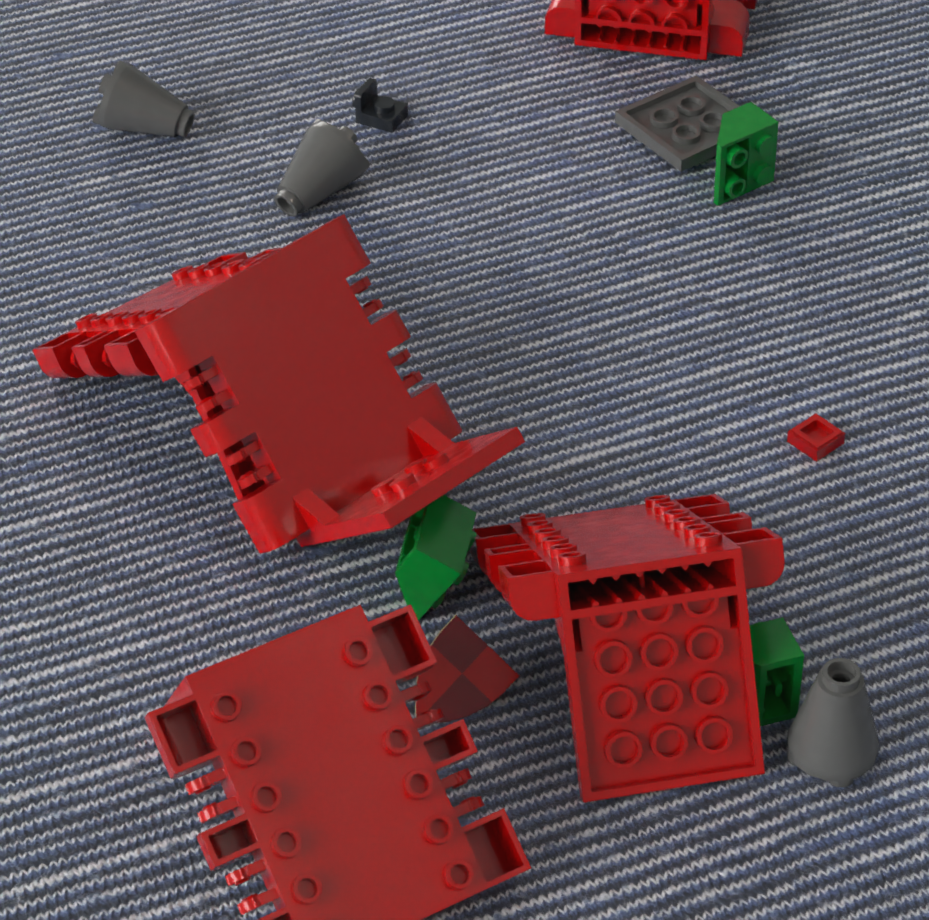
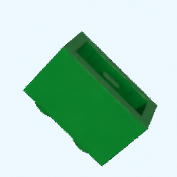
M752 102L722 115L717 140L713 202L717 206L774 181L779 122Z
M442 495L410 516L395 571L407 606L411 604L418 620L430 607L436 609L441 604L447 589L452 584L457 586L463 580L469 567V563L465 561L466 554L472 547L476 537V532L473 531L476 512L445 495Z
M783 617L750 625L761 727L792 719L797 715L804 654Z

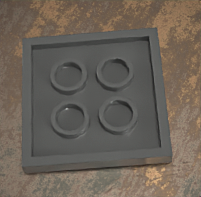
M694 76L615 111V123L682 172L716 156L722 115L740 106L698 76Z

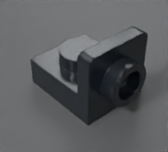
M369 78L353 95L352 105L355 108L356 123L393 133L408 116V103L378 95L376 79Z

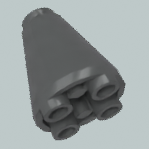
M118 61L113 74L106 73L101 80L99 93L103 94V97L93 114V123L111 130L175 138L178 135L185 138L190 132L195 112L189 110L188 105L132 64Z
M316 119L307 128L277 188V194L274 196L277 206L287 215L295 217L298 213L307 211L360 178L370 167V163L356 144L358 140L356 134L346 126L337 128L321 119Z
M834 658L826 662L823 668L820 669L787 733V759L792 765L799 767L810 776L828 781L835 787H847L854 782V778L861 777L874 766L879 755V738L864 676L859 666L846 658Z

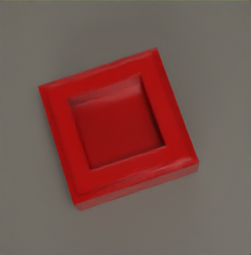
M815 413L788 431L787 442L817 462L845 443L846 433Z

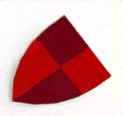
M455 615L430 644L438 663L428 671L417 676L416 685L428 681L432 691L426 697L415 701L416 717L433 708H440L445 717L436 723L468 717L489 706L520 675Z

